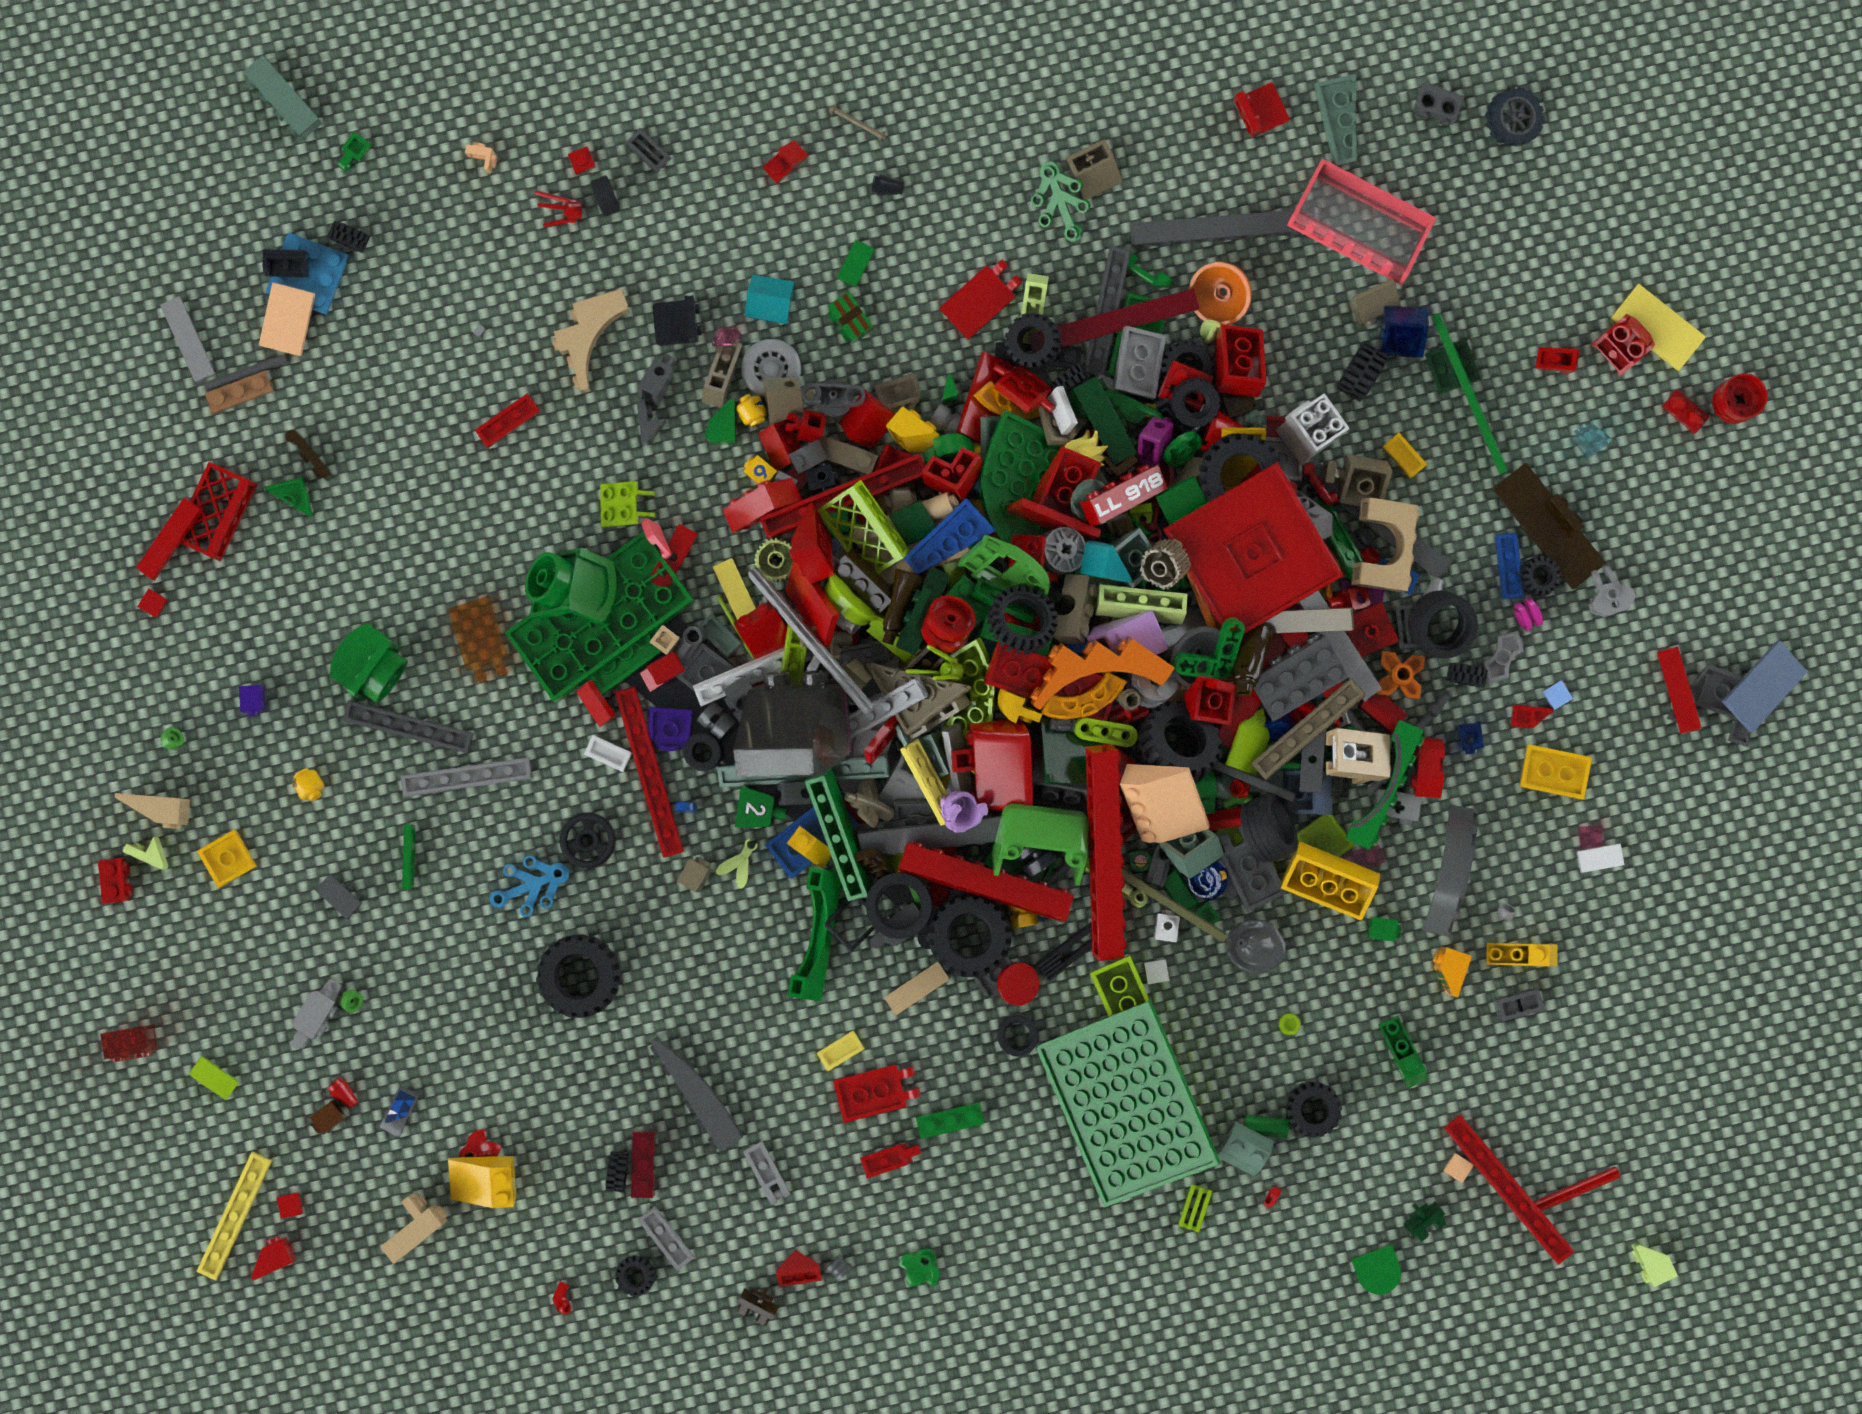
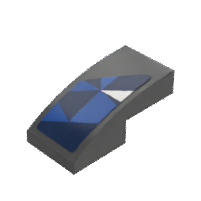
M400 1085L380 1128L399 1137L420 1095Z

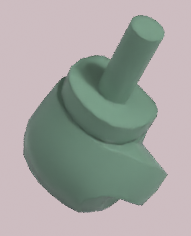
M1221 774L1220 777L1215 779L1217 798L1228 800L1232 796L1230 785L1234 779L1230 775Z

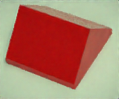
M864 390V403L859 407H851L839 421V424L850 440L872 450L887 432L886 425L895 414L867 390ZM860 394V396L856 399V401H859V400L861 399V396H862L861 394Z
M1197 677L1183 695L1191 719L1230 725L1235 693H1225L1205 686L1208 677ZM1221 680L1234 685L1232 681Z

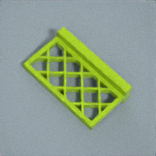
M862 480L818 509V512L845 551L848 553L853 548V542L862 544L863 551L859 555L865 561L875 562V571L878 574L904 558L910 552ZM847 494L854 501L853 508L843 505L844 497ZM828 507L838 509L837 519L829 516L826 511ZM842 510L853 512L851 522L841 520ZM857 513L864 515L866 526L856 523ZM841 524L851 527L850 537L841 533ZM855 528L865 530L864 540L854 538ZM869 531L878 535V544L868 541ZM867 546L878 548L876 558L866 556ZM882 549L889 551L893 559L890 561L882 560Z

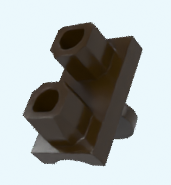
M764 1287L762 1292L756 1289L751 1292L744 1288L737 1302L739 1303L737 1312L743 1316H748L750 1310L758 1313L757 1323L765 1326L770 1320H773L779 1305L773 1303V1298L766 1295L768 1291L766 1287Z

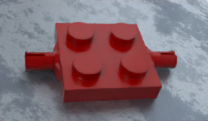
M1000 363L994 366L993 370L1002 376L996 382L994 388L1027 413L1038 406H1042L1049 413L1053 412L1056 405L1047 400L1054 390L1052 387L1022 365L1007 370Z

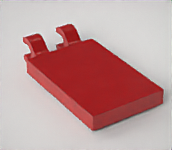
M1003 259L992 269L986 265L939 307V310L967 341L1016 298L1012 292L1022 284V280L1016 275L1006 286L998 278L1008 268Z
M897 1064L833 1080L844 1123L907 1107L906 1100L920 1097L919 1087L904 1091L901 1079L915 1075L914 1067L911 1066L898 1070Z

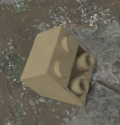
M1105 139L1066 158L1065 164L1072 178L1080 179L1083 182V188L1079 191L1083 199L1088 200L1123 183L1114 156Z

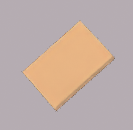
M272 282L259 345L302 356L316 293Z

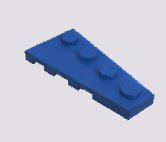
M966 498L903 559L917 575H920L929 570L930 567L936 566L980 541L984 535L989 536L997 530Z

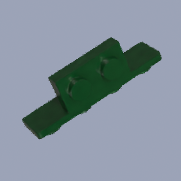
M933 567L929 568L921 589H916L912 601L915 603L912 609H908L903 618V622L906 623L897 641V648L916 655L923 640L921 632L922 622L933 601L942 596L950 578L949 574Z

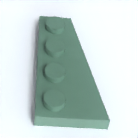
M1356 74L1315 83L1314 89L1333 164L1338 167L1353 164L1357 161Z

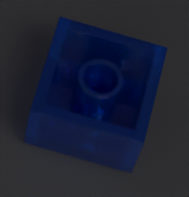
M1384 306L1379 333V350L1388 356L1423 358L1429 327L1427 308Z

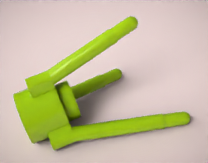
M927 645V649L948 660V662L941 665L940 671L906 669V673L934 675L933 680L958 681L963 675V666L957 663L958 658L951 657L931 645Z

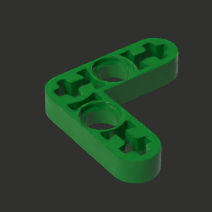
M1235 617L1226 619L1222 625L1213 656L1182 652L1173 657L1171 665L1181 675L1202 676L1220 680L1228 678L1232 673L1244 634V624ZM1231 644V650L1228 653H1223V647ZM1185 660L1188 664H1191V667L1187 664H1182L1180 667L1179 664ZM1206 661L1205 669L1198 671L1199 663Z

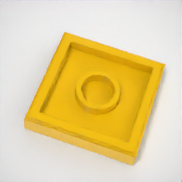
M236 829L197 850L218 888L225 886L257 867Z

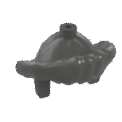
M1253 919L1240 922L1228 933L1225 947L1230 961L1235 963L1236 967L1249 974L1267 973L1280 965L1286 956L1287 945L1282 934L1279 933V930L1266 920Z

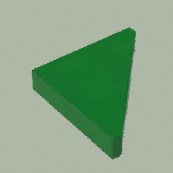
M304 477L264 486L266 491L309 517H313Z

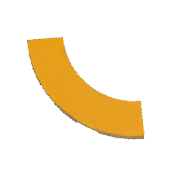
M992 381L985 384L973 395L984 407L1000 416L1004 410H1007L1023 419L1040 417L1038 409L1040 406L1035 407L1029 413L1025 412L997 391Z
M1106 672L1097 685L1083 694L1069 697L1053 695L1042 707L1040 713L1048 717L1065 720L1090 716L1111 703L1123 690L1127 681L1110 672Z

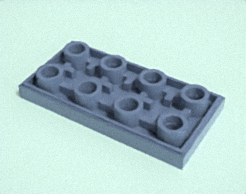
M1776 641L1722 702L1749 732H1754L1808 671L1781 641Z

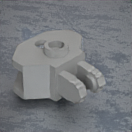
M1609 565L1604 567V573L1609 584H1602L1598 571L1594 570L1591 572L1596 588L1594 589L1595 595L1588 606L1592 614L1604 618L1629 609L1636 598L1633 588L1621 585L1619 580H1615Z

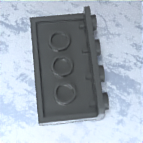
M1315 633L1306 639L1307 642L1300 646L1299 644L1292 646L1287 650V654L1282 657L1278 655L1269 660V664L1263 667L1259 682L1253 689L1273 722L1349 678L1324 634Z

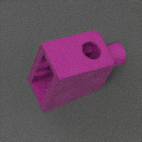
M1153 417L1140 433L1137 457L1140 465L1160 466L1163 461V453L1172 442L1174 422L1171 418L1164 417L1160 419Z

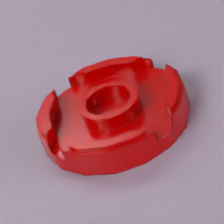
M1014 962L1001 970L997 978V989L1005 1002L1011 1005L1022 1006L1035 998L1039 991L1040 981L1033 967L1026 963Z

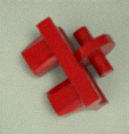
M1118 703L1111 707L1108 718L1111 722L1128 724L1150 713L1146 707L1141 705L1133 710H1125Z

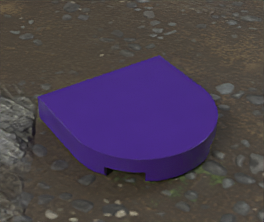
M650 707L648 731L654 745L664 751H677L683 748L686 741L692 735L694 710Z

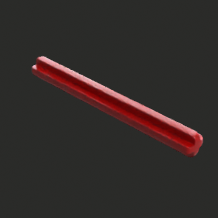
M1612 1167L1533 1202L1541 1211H1545L1619 1179L1621 1175L1617 1167Z

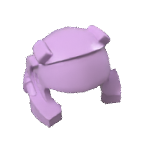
M953 791L947 797L943 796L941 799V815L945 820V825L955 833L965 832L981 823L983 816L988 813V807L985 802L977 805L974 796L965 791Z

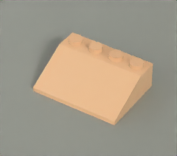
M1127 764L1120 786L1142 842L1163 843L1209 829L1210 824L1189 767Z

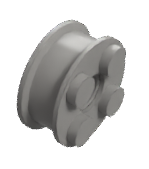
M1128 673L1126 676V689H1135L1140 695L1139 705L1146 708H1156L1160 704H1164L1177 689L1178 680L1174 677L1173 673L1170 674L1163 686L1152 681L1154 683L1152 685L1150 679L1133 673Z

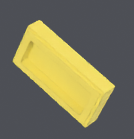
M853 1030L817 1052V1055L828 1072L865 1048Z

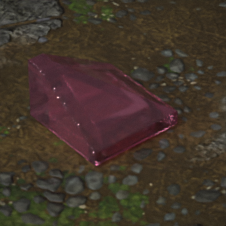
M737 327L718 328L712 346L732 345L740 340L742 335Z
M1602 825L1578 827L1580 849L1603 846Z

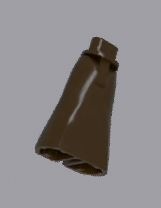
M895 569L892 598L883 620V632L885 634L882 642L894 645L896 637H900L898 633L903 630L905 624L903 618L907 610H910L914 604L912 601L916 589H921L924 578L901 569Z
M1265 625L1256 626L1243 634L1233 668L1234 685H1236L1235 694L1238 696L1251 695L1252 689L1256 687L1261 677L1265 657L1274 637V631Z

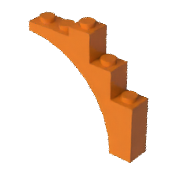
M1130 636L1120 641L1116 654L1095 639L1092 643L1089 642L1082 652L1084 653L1083 657L1060 643L1059 646L1055 645L1048 655L1050 657L1048 662L1055 667L1053 670L1050 668L1043 677L1045 681L1040 688L1036 687L1032 692L1030 703L1041 710L1046 702L1067 684L1081 677L1100 672L1117 671L1133 673L1163 686L1175 668Z

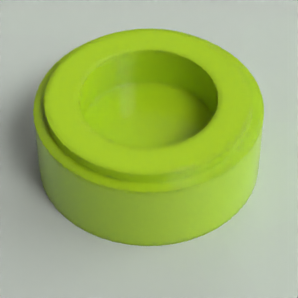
M1287 1013L1280 1017L1278 1027L1282 1033L1294 1035L1299 1031L1301 1023L1296 1015Z

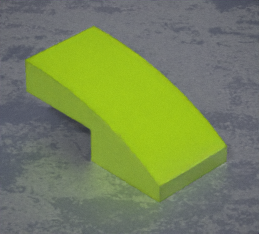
M203 1056L198 1059L189 1072L190 1076L225 1100L229 1098L239 1083L236 1078L224 1072L218 1065Z

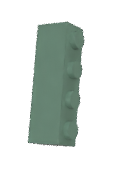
M263 55L243 71L248 77L245 81L253 90L256 87L260 90L261 94L259 97L267 106L271 103L275 107L273 113L282 122L285 119L290 124L287 129L294 137L299 135L304 140L323 124Z

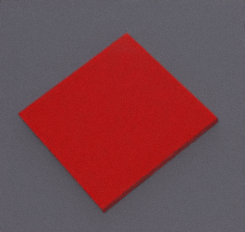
M1278 462L1163 528L1168 539L1180 541L1183 546L1182 549H1186L1185 553H1188V561L1191 564L1188 573L1221 628L1226 619L1235 617L1244 624V633L1344 576Z

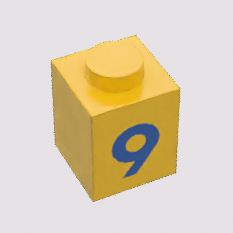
M758 455L755 458L750 457L744 465L746 468L744 470L745 475L756 484L769 480L771 483L778 473Z

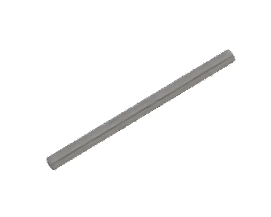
M756 567L750 570L748 576L862 712L865 715L870 714L874 710L872 702L761 571Z

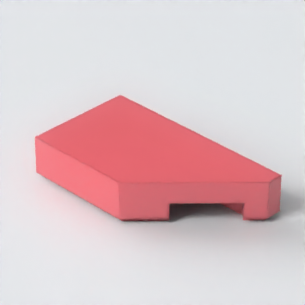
M648 518L644 519L641 525L647 540L652 545L656 544L664 559L669 558L672 554L661 526Z

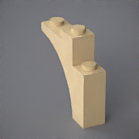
M622 289L572 303L574 310H571V315L574 323L578 322V324L554 331L555 338H552L556 351L559 350L562 355L570 354L566 358L570 369L574 368L576 374L573 377L576 389L580 388L582 393L591 391L588 370L590 356L596 341L612 322L630 313Z

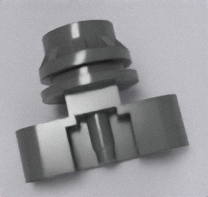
M830 379L823 383H808L802 389V397L805 403L817 405L818 409L829 417L843 416L851 407H859L865 401V393L860 386L847 385L838 379ZM808 390H816L815 399H808L806 397ZM852 392H859L862 395L861 399L854 402Z

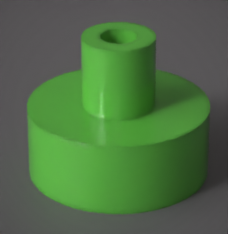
M167 728L161 734L162 746L170 750L178 749L184 743L183 734L177 728Z
M356 990L345 991L341 994L340 1005L347 1012H356L362 1006L363 996Z

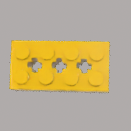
M1299 841L1296 852H1294L1283 875L1281 889L1362 921L1378 889L1380 873Z

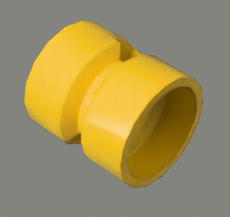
M1007 905L1008 911L1012 912V915L1009 917L1011 929L1039 924L1037 914Z

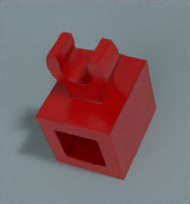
M806 409L802 417L799 418L795 413H788L786 419L792 420L794 424L787 423L785 429L788 431L797 429V440L809 443L817 439L820 441L824 433L826 414Z

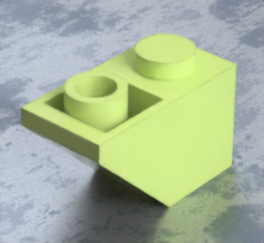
M1637 1243L1631 1244L1633 1248L1631 1254L1635 1262L1640 1263L1643 1269L1640 1273L1646 1284L1649 1283L1651 1286L1656 1287L1678 1277L1668 1255Z

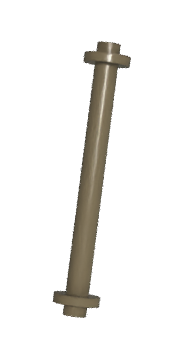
M836 104L830 106V114L835 113L879 137V141L885 140L887 136L885 131L881 133L836 108Z

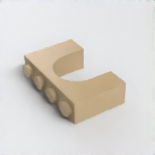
M1377 498L1361 499L1359 521L1378 523L1389 528L1396 540V551L1393 558L1385 565L1365 562L1354 563L1351 585L1395 592L1408 591L1411 584L1410 568L1414 561L1412 551L1413 545L1416 542L1415 526L1419 519L1418 505Z

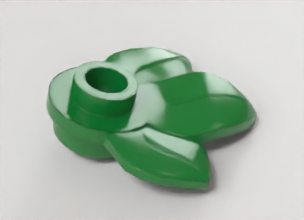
M922 1248L916 1253H906L900 1259L898 1265L907 1269L906 1282L908 1286H918L925 1281L934 1287L939 1280L940 1270L935 1264L936 1255L931 1249ZM927 1257L929 1262H923L921 1258Z

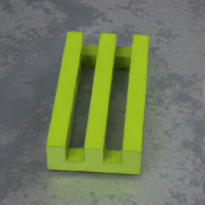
M1191 1184L1178 1226L1199 1233L1212 1190ZM1194 1190H1198L1188 1224L1184 1223ZM1204 1192L1206 1193L1196 1226H1193V1221Z

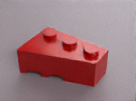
M793 477L772 483L766 480L757 484L756 490L750 489L744 492V497L730 500V505L722 510L732 533L746 530L760 523V517L802 501Z

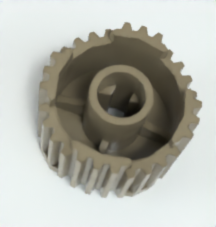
M1164 539L1151 546L1141 559L1142 566L1139 571L1142 572L1141 576H1144L1143 579L1148 582L1151 581L1152 585L1156 584V587L1159 586L1163 590L1173 587L1181 580L1191 566L1188 561L1189 557H1187L1188 553H1185L1186 549H1182V543L1176 539H1168L1167 541Z

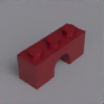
M634 1130L632 1132L631 1198H653L655 1196L656 1174L654 1173L657 1130Z

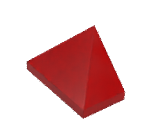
M796 1250L776 1270L779 1287L822 1281L819 1263Z

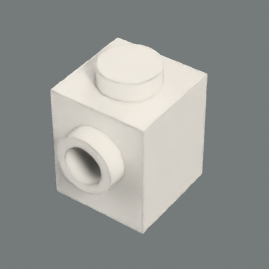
M1162 910V914L1157 913L1154 939L1177 942L1180 916H1175V912L1169 910Z

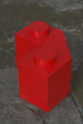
M1425 738L1421 747H1416L1413 753L1416 756L1415 775H1411L1410 788H1414L1415 797L1441 798L1444 783V771H1442L1443 759H1445L1443 739Z

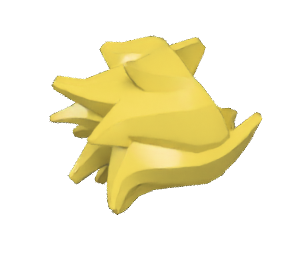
M1087 430L1083 437L1068 441L1063 446L1101 462L1100 467L1104 466L1102 462L1107 458L1110 459V457L1102 454L1108 446H1098V431H1095L1094 436L1090 438V432Z

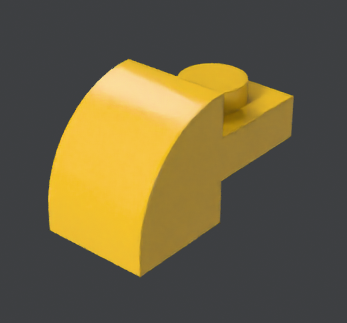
M1000 689L998 706L1009 720L1016 723L1019 717V719L1031 723L1032 720L1040 722L1042 714L1036 709L1023 705L1025 698L1022 695Z

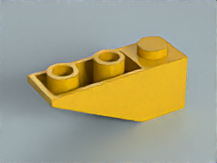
M1487 943L1486 965L1557 966L1558 944Z

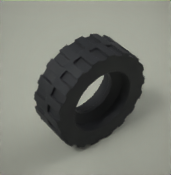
M1198 377L1187 378V380H1182L1178 386H1175V390L1171 394L1170 404L1172 412L1181 423L1196 428L1205 426L1213 421V418L1218 414V409H1220V397L1217 394V390L1208 381ZM1192 392L1202 393L1206 400L1205 407L1197 413L1189 412L1185 407V399Z

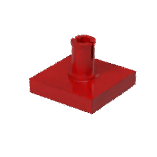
M1381 601L1353 613L1354 629L1346 630L1352 644L1361 657L1399 641Z

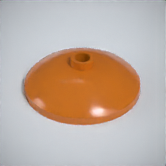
M1221 261L1212 262L1201 267L1191 279L1189 289H1195L1200 310L1194 312L1201 320H1215L1220 324L1231 325L1239 321L1248 311L1252 299L1251 286L1246 275L1235 265ZM1222 288L1227 290V295L1222 293Z

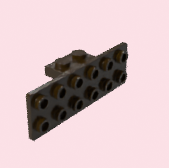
M1524 463L1492 489L1545 557L1551 558L1550 561L1554 560L1556 562L1554 567H1559L1560 570L1557 572L1561 574V577L1571 589L1578 587L1591 576L1592 571H1598L1606 564L1604 559L1580 531L1584 528L1581 524L1583 522L1581 517L1569 509V503L1565 497L1559 496L1557 493L1552 496L1527 463Z

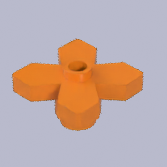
M1381 652L1380 665L1389 675L1377 681L1382 689L1376 692V694L1390 696L1399 687L1405 698L1419 699L1422 686L1413 677L1424 669L1425 657L1411 655L1404 663H1401L1395 652ZM1397 672L1403 673L1402 680L1398 678Z

